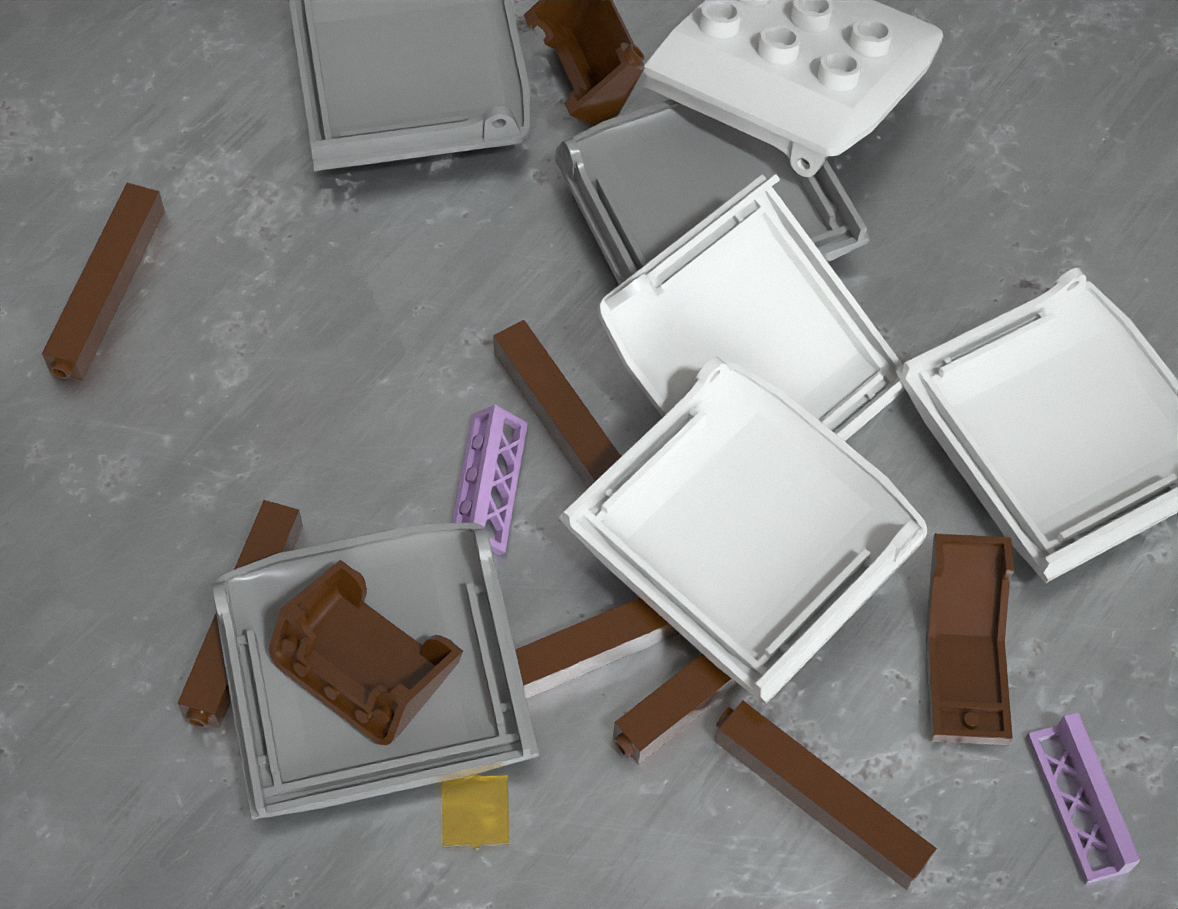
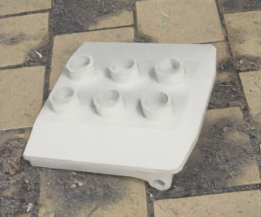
M705 0L672 30L644 65L643 74L646 75L645 87L775 146L789 157L791 166L799 175L811 177L822 167L828 156L840 155L877 127L927 72L942 43L943 32L932 24L875 0ZM803 158L806 159L809 162V164H806Z
M763 174L599 301L597 306L598 318L624 367L662 417L695 385L697 374L713 357H719L723 362L737 363L783 390L843 441L851 437L905 390L896 373L897 368L903 364L772 188L780 180L776 174L769 179H766Z
M1079 267L1064 273L1056 280L1053 288L1039 297L905 362L904 365L896 370L899 379L929 430L1004 536L1011 537L1012 546L1045 583L1178 513V380L1131 319L1094 284L1086 281L1087 277Z
M719 357L711 358L701 368L696 376L695 385L684 398L559 516L560 521L611 572L719 669L765 705L925 541L928 530L925 520L887 476L786 392L737 363L723 362Z

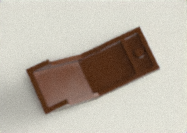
M934 534L925 637L931 742L1010 746L1013 739L1005 649L1009 586L1014 572L1011 537Z

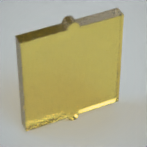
M474 774L471 777H460L442 781L443 848L472 847L474 850H479L480 846L509 845L508 775L479 776Z

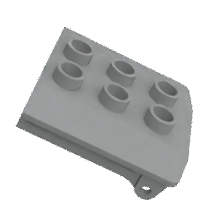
M289 0L314 171L519 144L528 138L530 134V85L511 0Z
M672 99L603 121L570 139L562 141L556 148L555 161L619 285L762 174L766 179L775 174L780 180L772 188L827 262L869 243L870 237L866 232L867 227L827 159L813 176H801L791 166L789 157L775 146ZM803 158L804 162L806 164H809V162Z
M475 522L412 525L281 552L224 573L212 584L252 820L321 809L474 775L539 756L488 531L483 525ZM339 560H342L364 577L367 587V595L364 602L422 646L430 636L441 635L450 639L463 650L458 665L402 733L389 745H380L368 738L283 673L273 663L269 654V646L280 609Z

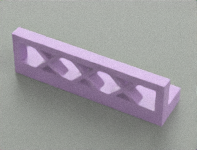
M492 405L471 416L451 523L475 522L485 527L486 520L490 519L496 530L495 540L490 538L492 551L496 555H501L506 551L528 423L501 407ZM504 424L514 429L512 443L510 444L503 433ZM502 453L508 466L507 473L504 476L497 464L498 454ZM495 485L502 498L501 507L496 508L491 497L492 487Z
M1079 712L1064 715L1056 726L1028 733L1026 736L1085 884L1130 872L1139 863L1140 857ZM1058 736L1064 751L1060 761L1045 754L1040 741ZM1066 758L1070 766L1064 764ZM1050 766H1052L1053 768H1055L1054 774H1053V772H1052ZM1060 771L1075 778L1079 787L1075 797L1059 790L1056 780ZM1081 795L1084 799V802L1079 800ZM1065 802L1071 805L1069 810L1067 809ZM1075 808L1091 816L1094 825L1090 834L1074 826L1071 816ZM1096 832L1098 833L1100 840L1095 838ZM1080 839L1086 842L1084 847L1082 846ZM1092 845L1104 851L1111 866L1092 871L1086 856L1090 846Z

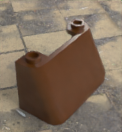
M539 0L523 16L530 28L534 29L536 26H539L545 32L546 37L543 39L545 45L556 50L574 88L569 94L570 98L564 102L569 115L592 126L618 117L645 69L643 63L645 56L634 44L613 0Z
M339 560L280 609L269 646V654L273 663L283 673L377 744L389 745L402 733L458 665L463 650L450 639L441 635L430 636L422 646L364 602L367 595L364 577L342 560Z

